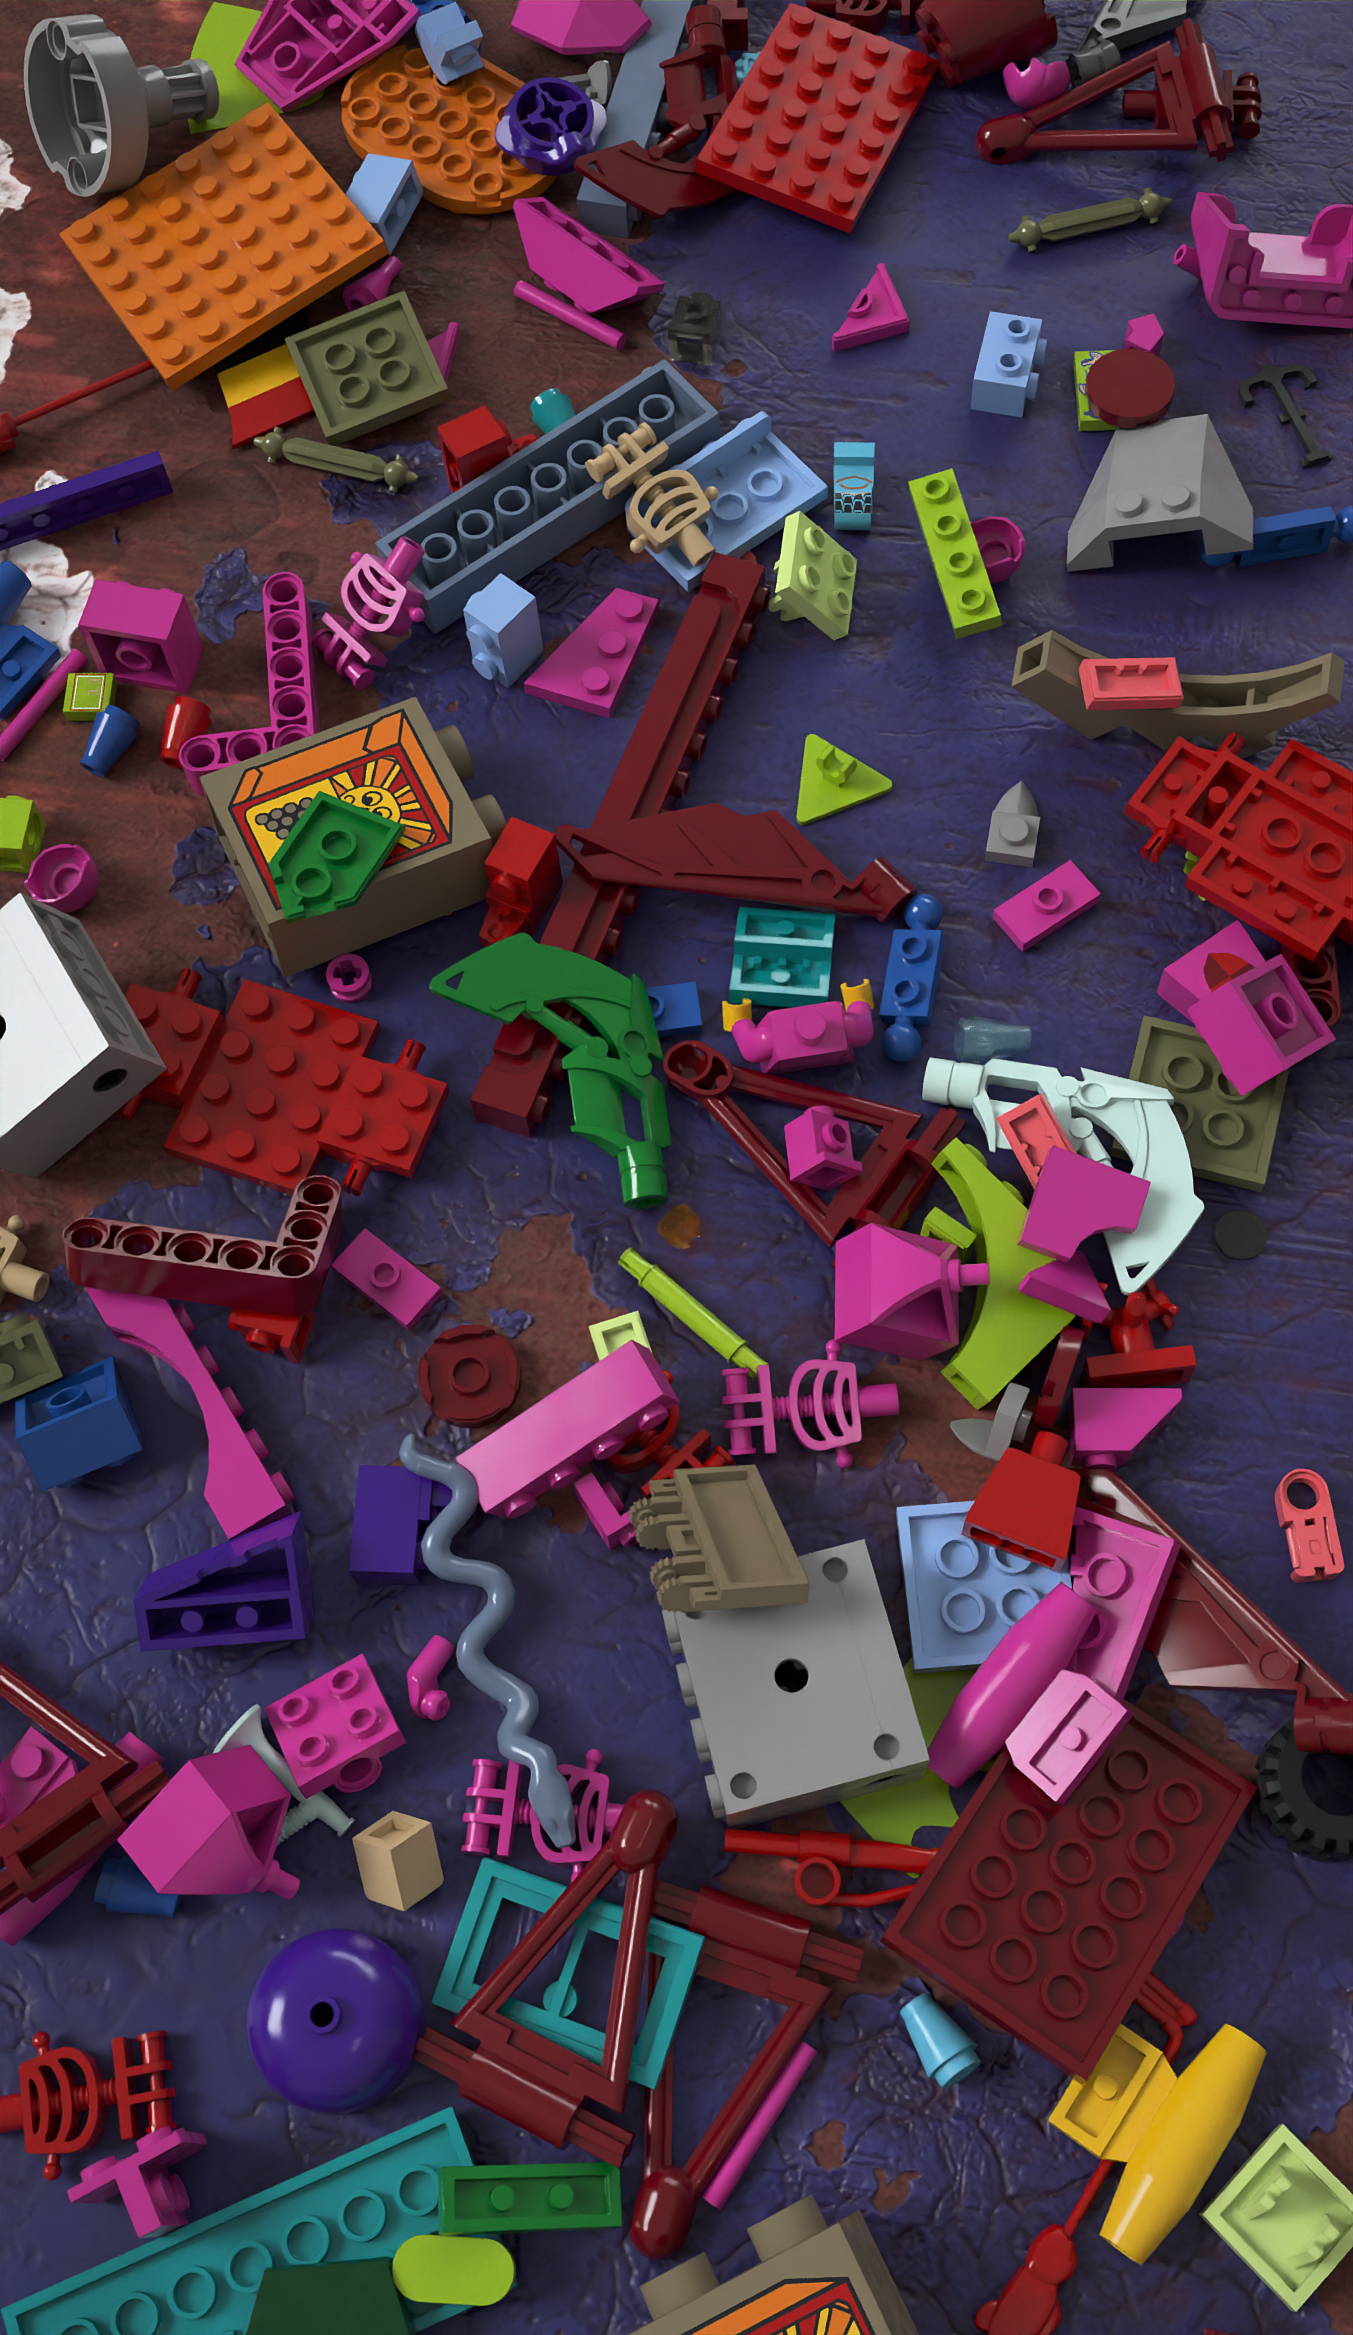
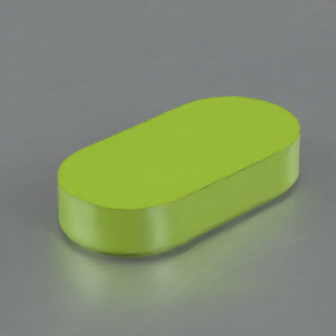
M424 2234L406 2240L399 2247L393 2260L392 2275L394 2283L401 2294L413 2301L486 2306L502 2300L509 2293L516 2277V2264L510 2250L503 2243L495 2239Z

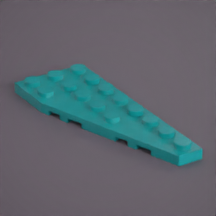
M454 2106L448 2107L2 2308L1 2313L7 2335H246L263 2273L267 2267L388 2257L392 2267L397 2250L406 2240L417 2235H439L438 2170L442 2167L476 2166L456 2108ZM501 2234L452 2235L491 2238L504 2244ZM516 2277L511 2289L519 2286ZM402 2294L416 2332L476 2306L417 2302L408 2299Z

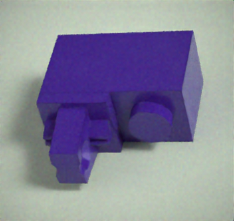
M359 1465L348 1571L357 1584L421 1586L422 1570H429L423 1561L421 1542L427 1527L452 1500V1490L441 1482L416 1475L405 1466ZM476 1509L471 1517H476Z

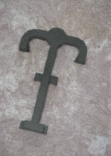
M1290 364L1283 367L1266 365L1259 374L1247 377L1241 382L1238 397L1244 408L1256 404L1253 402L1254 399L1249 390L1260 386L1272 390L1284 414L1278 415L1280 424L1290 423L1306 452L1305 457L1300 459L1302 468L1332 460V455L1329 451L1318 449L1302 418H1306L1304 409H1296L1282 384L1283 379L1299 377L1303 380V389L1316 387L1318 380L1309 367L1302 364Z

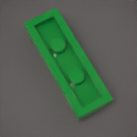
M607 2162L442 2167L438 2170L439 2236L618 2229L622 2227L620 2170Z

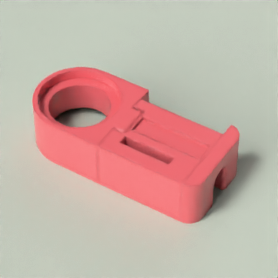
M1293 1470L1284 1476L1276 1488L1274 1498L1280 1528L1288 1527L1285 1532L1292 1567L1295 1569L1290 1578L1296 1583L1333 1580L1343 1571L1344 1560L1328 1486L1325 1480L1312 1470ZM1298 1482L1310 1486L1316 1494V1505L1307 1510L1293 1506L1287 1497L1288 1486Z

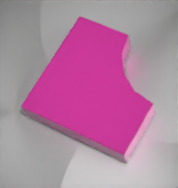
M1052 1145L1048 1149L1017 1245L1067 1263L1072 1258L1079 1244L1093 1234L1107 1231L1132 1234L1137 1228L1151 1182Z

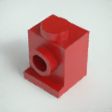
M232 1307L228 1325L230 1330L240 1332L244 1340H246L245 1344L250 1348L268 1354L275 1353L276 1348L281 1349L289 1362L299 1364L316 1317L312 1310L302 1315H285Z

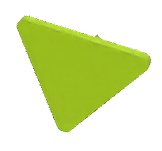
M809 734L806 737L796 821L799 825L810 824L889 793L892 790V781L815 734Z

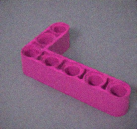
M291 572L276 573L267 579L263 587L271 727L200 735L190 738L180 748L179 759L193 791L201 796H205L199 777L320 732L315 651L312 646V612L302 580L296 574Z

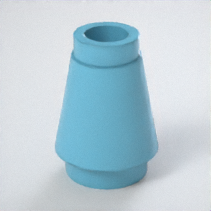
M929 1993L921 1994L902 2008L900 2015L906 2022L905 2025L929 2080L936 2079L942 2089H947L964 2079L979 2066L981 2060L974 2051L977 2044L937 2002L933 2001Z

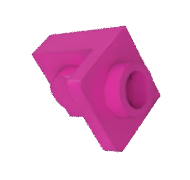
M591 1472L573 1483L576 1499L610 1551L620 1544L624 1548H628L638 1543L635 1533L636 1529L630 1522L629 1513L626 1512L621 1516L619 1515L625 1508L609 1482L600 1486Z

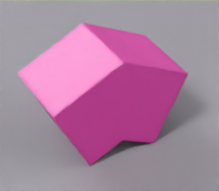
M1154 314L1128 320L1124 349L1135 348L1151 352L1156 356L1160 354L1164 332Z

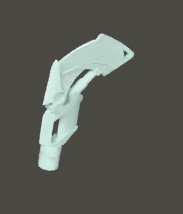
M930 1057L924 1076L923 1102L942 1105L950 1104L954 1105V1107L973 1109L974 1115L979 1120L986 1134L989 1151L995 1152L996 1148L1013 1150L996 1118L1020 1105L989 1099L987 1095L989 1084L1037 1091L1039 1094L1044 1093L1078 1155L1081 1154L1083 1157L1113 1167L1110 1163V1156L1093 1132L1091 1122L1106 1130L1123 1146L1134 1165L1131 1175L1151 1182L1136 1230L1132 1234L1116 1231L1103 1232L1118 1284L1124 1295L1129 1296L1133 1292H1138L1161 1269L1189 1235L1203 1214L1204 1204L1194 1195L1189 1154L1181 1129L1169 1106L1174 1105V1098L1168 1089L1082 1067L1081 1071L1084 1081H1077L1071 1076L1061 1077L1057 1068L995 1058H992L985 1065ZM1146 1265L1135 1278L1129 1277L1127 1269Z

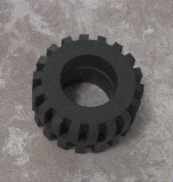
M1293 1717L1264 1745L1265 1750L1257 1758L1255 1769L1259 1770V1774L1253 1780V1784L1258 1787L1255 1793H1260L1262 1801L1256 1807L1260 1817L1268 1815L1273 1825L1268 1830L1275 1838H1278L1280 1835L1285 1836L1290 1841L1286 1848L1296 1854L1305 1850L1310 1852L1311 1860L1323 1862L1327 1858H1334V1862L1347 1861L1353 1857V1814L1349 1816L1329 1814L1318 1808L1308 1797L1302 1783V1765L1306 1757L1319 1752L1298 1751L1294 1737ZM1331 1751L1323 1753L1339 1758L1353 1771V1754L1331 1753Z

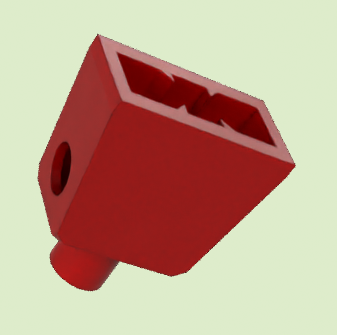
M1039 1431L1030 1454L1015 1448H1007L968 1511L961 1535L1060 1573L1068 1554L1081 1475L1077 1472L1061 1466L1069 1445L1067 1440L1051 1432Z

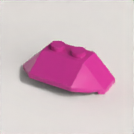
M520 0L511 26L514 32L563 55L595 54L611 49L612 53H625L652 26L650 18L634 0Z
M534 197L515 200L513 209L530 269L544 279V284L548 288L564 293L574 301V306L580 311L594 315L600 311L619 309L662 292L665 283L655 274L574 217L562 212L546 198Z

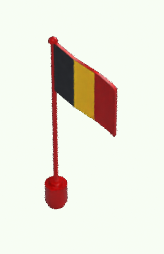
M307 306L216 363L218 380L232 421V449L254 441L256 437H263L273 432L274 427L283 428L315 414L285 341V338L309 329ZM147 360L15 418H11L8 411L0 413V454L15 448L13 438L19 436L17 426L154 368V366Z

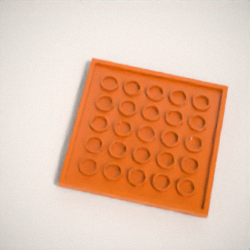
M269 102L253 109L242 119L226 129L218 131L207 141L191 151L180 155L172 163L156 173L145 177L137 185L121 195L110 199L105 205L86 217L75 221L70 227L59 233L65 246L171 391L389 254L382 237Z

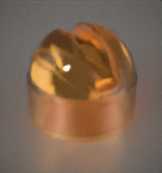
M680 1204L664 1215L658 1225L657 1232L669 1245L676 1249H687L695 1245L692 1239L694 1236H702L703 1227L698 1215L687 1204Z

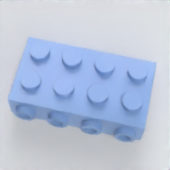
M764 411L757 413L751 418L742 420L735 429L717 441L709 442L700 452L682 464H677L669 469L689 472L697 480L702 491H705L709 486H714L718 489V498L714 501L708 500L711 507L705 522L698 527L715 547V552L735 558H740L784 528L787 516L798 511L805 514L828 498V486L771 432V418ZM665 489L664 493H667L673 489ZM636 491L631 495V497L625 504L626 517L631 500L635 495ZM645 500L638 507L642 518L645 517L648 508L651 506V504H648V500ZM658 516L651 524L654 529L657 528L659 522L662 520L660 519V516ZM627 526V531L636 539L637 537L629 530ZM673 543L659 554L653 553L644 545V548L687 592L701 584V579L711 558L695 568L676 543Z

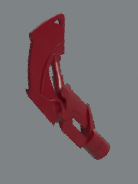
M703 4L695 6L688 11L685 23L689 48L659 63V67L664 69L669 110L665 111L666 119L675 130L669 133L666 139L658 145L651 146L649 151L644 150L636 141L631 140L579 156L574 163L576 171L615 197L658 219L663 218L667 211L697 208L723 199L736 192L737 197L745 193L696 173V161L701 151L684 164L665 159L673 152L680 151L689 143L697 142L705 127H707L706 144L739 89L735 63L726 55L721 11L713 5ZM714 67L718 96L706 101L702 68ZM594 164L598 172L589 167V165Z

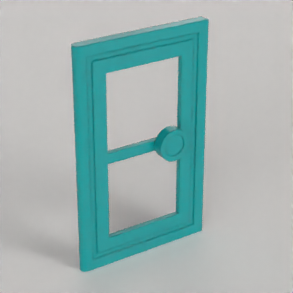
M483 1857L431 2004L458 2014L481 1986L475 1984L474 1981L504 1898L545 1913L568 1886L491 1858ZM597 1897L574 1923L578 1926L559 1981L550 1984L544 1992L543 2005L545 2010L510 1997L497 2013L601 2066L606 2033L567 2019V2017L574 2014L579 2005L578 1991L571 1982L589 1930L619 1940L623 1906ZM651 1917L647 1951L665 1957L637 2045L634 2044L629 2080L657 2090L706 1937Z

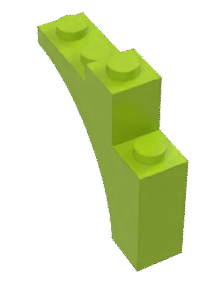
M956 1137L939 1153L931 1164L945 1179L955 1194L966 1216L970 1230L978 1235L974 1245L977 1264L989 1263L991 1282L990 1285H977L973 1314L967 1332L958 1350L940 1373L978 1410L989 1403L1076 1315L1023 1294L1018 1290V1286L1028 1272L1056 1259L1017 1245L1028 1209L1023 1205L1024 1199L1022 1195L1010 1183L1006 1181L1000 1182L986 1168L987 1161L980 1151L970 1144L964 1145Z

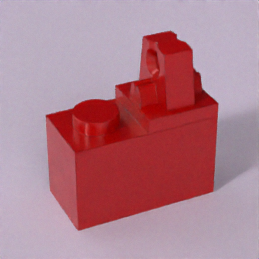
M485 405L437 427L448 486L452 493L538 440L533 433L512 440L502 419L496 421Z
M511 816L484 862L489 883V890L485 895L488 912L478 935L480 944L484 947L519 933H527L533 937L563 885L555 834Z

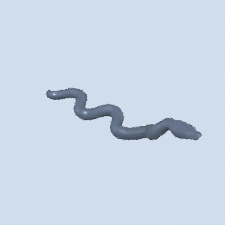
M408 1434L399 1450L400 1460L403 1465L418 1476L443 1483L452 1490L453 1495L450 1503L426 1529L421 1542L423 1561L428 1569L438 1578L450 1582L479 1586L488 1594V1601L485 1607L460 1636L456 1650L458 1667L474 1686L506 1706L507 1713L497 1731L499 1752L512 1762L526 1765L530 1768L531 1778L528 1796L531 1807L554 1845L558 1848L568 1847L576 1841L575 1816L569 1785L563 1774L558 1770L557 1758L553 1749L549 1745L529 1737V1733L539 1715L538 1696L530 1685L515 1675L495 1666L484 1654L486 1644L508 1621L513 1611L516 1595L515 1588L509 1574L501 1567L491 1562L457 1557L449 1549L452 1538L470 1519L479 1503L477 1484L472 1473L460 1464L421 1454L416 1448L415 1435Z

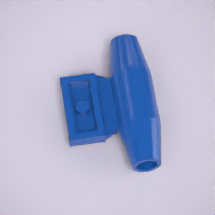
M9 561L0 563L1 721H4L61 658L58 647L23 624L21 626L9 625L10 620L32 587L31 581L26 574Z

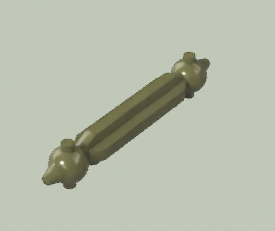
M1151 187L1143 189L1144 195L1140 200L1128 197L1049 215L1039 223L1030 220V215L1021 217L1022 223L1018 226L1017 230L1008 235V241L1020 243L1028 248V252H1033L1037 250L1036 244L1040 239L1054 242L1133 224L1141 216L1149 219L1150 224L1158 223V216L1162 211L1172 205V199L1161 197L1159 194L1152 192Z
M274 427V431L266 436L254 438L253 441L268 456V463L276 464L277 459L285 456L293 464L369 482L385 480L390 485L389 491L394 493L398 492V488L405 486L407 483L418 482L419 476L410 471L404 463L405 457L396 455V460L387 464L377 455L299 437L286 440L282 435L283 429Z

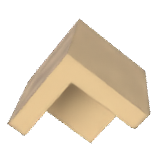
M392 1811L352 1838L364 1892L369 1900L406 1911L441 1886L444 1881L432 1823Z

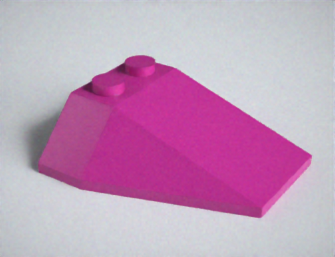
M269 0L234 65L280 110L286 113L394 46L422 14L408 0Z

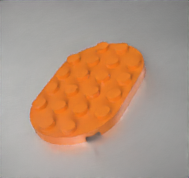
M401 45L386 50L363 64L352 75L341 97L344 133L351 148L359 157L365 160L369 153L412 160L424 194L422 197L439 207L450 210L454 214H492L511 210L516 199L538 197L555 181L558 176L541 175L525 168L514 156L502 151L495 140V130L505 114L506 106L515 93L526 83L480 57L484 65L482 69L444 84L432 71L422 48L406 51V46Z

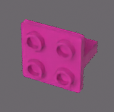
M165 2126L149 2133L136 2142L139 2152L116 2161L115 2156H110L81 2171L80 2176L83 2182L67 2190L71 2203L101 2204L121 2194L138 2238H159L188 2225L189 2222L184 2210L190 2208L187 2191L180 2177L176 2173L170 2176L167 2168L207 2147L209 2144L204 2133L185 2131L184 2127L172 2131L170 2126Z

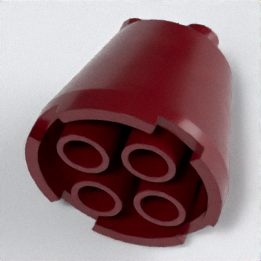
M925 0L918 10L915 11L916 20L921 28L915 34L916 40L925 55L933 54L935 59L940 60L937 69L943 83L948 88L1003 70L1009 63L1014 62L1017 65L1032 58L1042 56L1056 46L1058 30L1055 15L1051 12L1045 14L1044 0Z

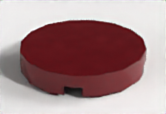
M1135 348L1117 349L1102 355L1091 365L1085 383V397L1087 396L1090 402L1089 408L1093 414L1107 424L1122 428H1136L1137 423L1148 421V425L1157 422L1169 411L1175 392L1174 374L1166 362L1151 352Z
M460 1325L442 1332L433 1340L434 1344L429 1347L427 1352H424L420 1359L417 1383L426 1406L439 1420L457 1428H480L498 1421L513 1407L521 1391L522 1368L514 1346L507 1339L505 1340L502 1335L495 1333V1330L483 1325Z
M1068 1325L1063 1327L1031 1421L1033 1426L1051 1432L1085 1331Z

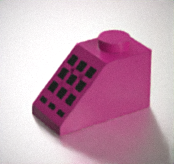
M1073 1388L1067 1404L1070 1466H1084V1469H1111L1113 1471L1117 1469V1466H1124L1174 1416L1182 1400V1389Z

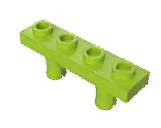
M953 469L908 481L910 495L956 639L1002 626L1001 614Z

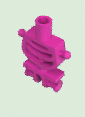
M401 536L387 560L368 553L364 555L358 551L352 553L350 560L354 567L343 580L341 596L346 610L355 621L352 625L343 616L325 612L321 620L335 632V635L333 636V633L328 628H323L317 631L312 638V646L324 653V661L329 666L336 667V672L342 678H350L357 690L368 688L375 677L371 669L363 666L364 662L385 667L389 660L367 639L371 631L394 637L402 636L409 630L413 621L421 622L425 617L424 611L419 608L424 595L408 580L423 557L425 550L418 543L405 536ZM391 599L396 600L393 606L388 603ZM382 614L389 615L384 623L378 622Z
M834 1339L826 1344L827 1360H809L796 1368L790 1379L786 1398L783 1396L780 1399L778 1397L772 1398L769 1365H758L756 1367L757 1394H748L746 1374H749V1368L721 1370L722 1376H725L727 1396L721 1397L722 1405H732L734 1420L723 1421L724 1429H730L731 1450H728V1454L744 1455L756 1453V1448H752L751 1427H761L763 1454L776 1453L775 1418L778 1421L781 1418L783 1420L788 1418L795 1437L804 1448L811 1451L835 1448L837 1455L836 1464L840 1468H848L853 1460L847 1451L846 1445L861 1440L860 1418L899 1414L897 1386L895 1383L857 1386L856 1366L851 1362L839 1361L842 1344L841 1342L834 1341ZM815 1370L817 1373L812 1381L811 1394H808L807 1397L803 1394L801 1397L798 1395L800 1381L807 1372ZM828 1372H834L831 1392L829 1395L828 1393L823 1395L822 1388ZM844 1381L846 1384V1394L842 1391ZM759 1403L760 1418L745 1419L744 1404ZM846 1413H848L849 1424L847 1423L845 1418ZM831 1414L833 1416L840 1436H834L831 1433L824 1415L829 1417ZM802 1416L804 1418L808 1416L810 1418L813 1417L816 1431L823 1439L822 1441L815 1440L806 1433L800 1420Z
M597 1749L589 1750L585 1756V1768L568 1764L558 1765V1770L568 1780L567 1783L571 1792L572 1802L579 1789L584 1785H588L581 1805L579 1807L577 1804L573 1805L575 1828L579 1831L582 1851H574L570 1845L561 1848L562 1852L557 1853L547 1847L544 1840L543 1827L531 1807L530 1800L521 1799L520 1801L519 1799L523 1765L509 1760L505 1790L495 1789L497 1771L501 1770L502 1763L487 1759H474L472 1764L475 1767L473 1787H467L466 1798L476 1800L474 1813H463L462 1823L468 1826L465 1845L461 1846V1852L471 1855L489 1856L490 1848H487L490 1828L500 1829L497 1856L503 1860H512L516 1823L519 1822L520 1825L523 1822L525 1825L530 1823L532 1837L544 1861L555 1867H573L572 1883L605 1845V1838H610L614 1825L625 1805L609 1803L611 1793L610 1779L607 1775L596 1772L597 1767L603 1760L602 1753ZM597 1797H599V1798H598V1807L595 1809L594 1803H595ZM488 1802L503 1803L502 1816L487 1814ZM594 1829V1840L590 1842V1832Z

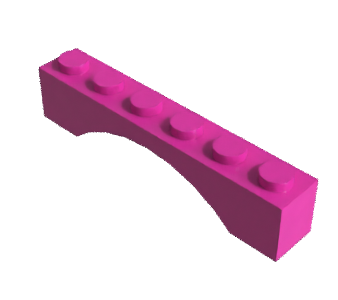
M85 1287L106 1325L119 1342L143 1349L163 1360L191 1385L203 1411L209 1439V1470L204 1497L228 1539L232 1540L292 1515L293 1513L287 1503L295 1499L293 1492L280 1471L270 1476L262 1462L263 1459L270 1456V1453L255 1428L245 1433L237 1417L244 1414L245 1411L230 1386L223 1390H220L213 1375L221 1370L205 1344L197 1349L194 1346L189 1334L197 1329L182 1304L180 1303L172 1308L167 1298Z

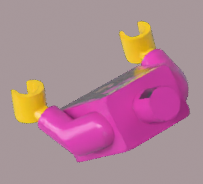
M863 979L864 983L855 987H848L847 982L841 984L845 1009L841 1001H832L768 1012L757 1026L752 1021V1004L750 999L743 998L740 1005H731L727 1001H723V1028L725 1031L732 1032L742 1056L747 1061L760 1063L761 1072L777 1076L853 1064L856 1062L853 1047H862L868 1044L873 1037L871 1009L875 1005L869 979Z

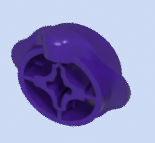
M539 78L524 84L509 101L505 114L496 127L495 140L502 151L514 156L528 170L547 176L564 175L576 170L574 163L577 157L595 151L598 139L607 124V114L601 104L590 99L577 85L560 78Z

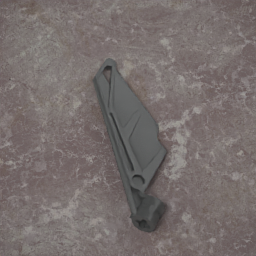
M1105 0L1075 52L1066 57V64L1071 76L1070 82L1073 88L1121 65L1122 62L1118 50L1183 25V20L1186 17V5L1191 0Z

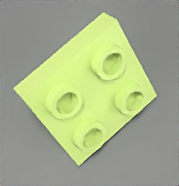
M801 511L791 514L785 519L780 560L775 562L774 573L778 574L775 591L777 595L769 601V610L772 612L781 610L780 619L782 621L806 617L831 639L836 640L848 635L857 559Z
M1279 2124L1199 2213L1205 2222L1279 2299L1294 2312L1299 2310L1353 2247V2194L1284 2124Z

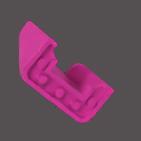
M1197 192L1191 214V226L1205 298L1208 306L1218 317L1227 320L1353 328V205L1334 204L1324 208L1316 216L1309 237L1250 232L1246 225L1234 224L1235 209L1226 196L1217 193Z

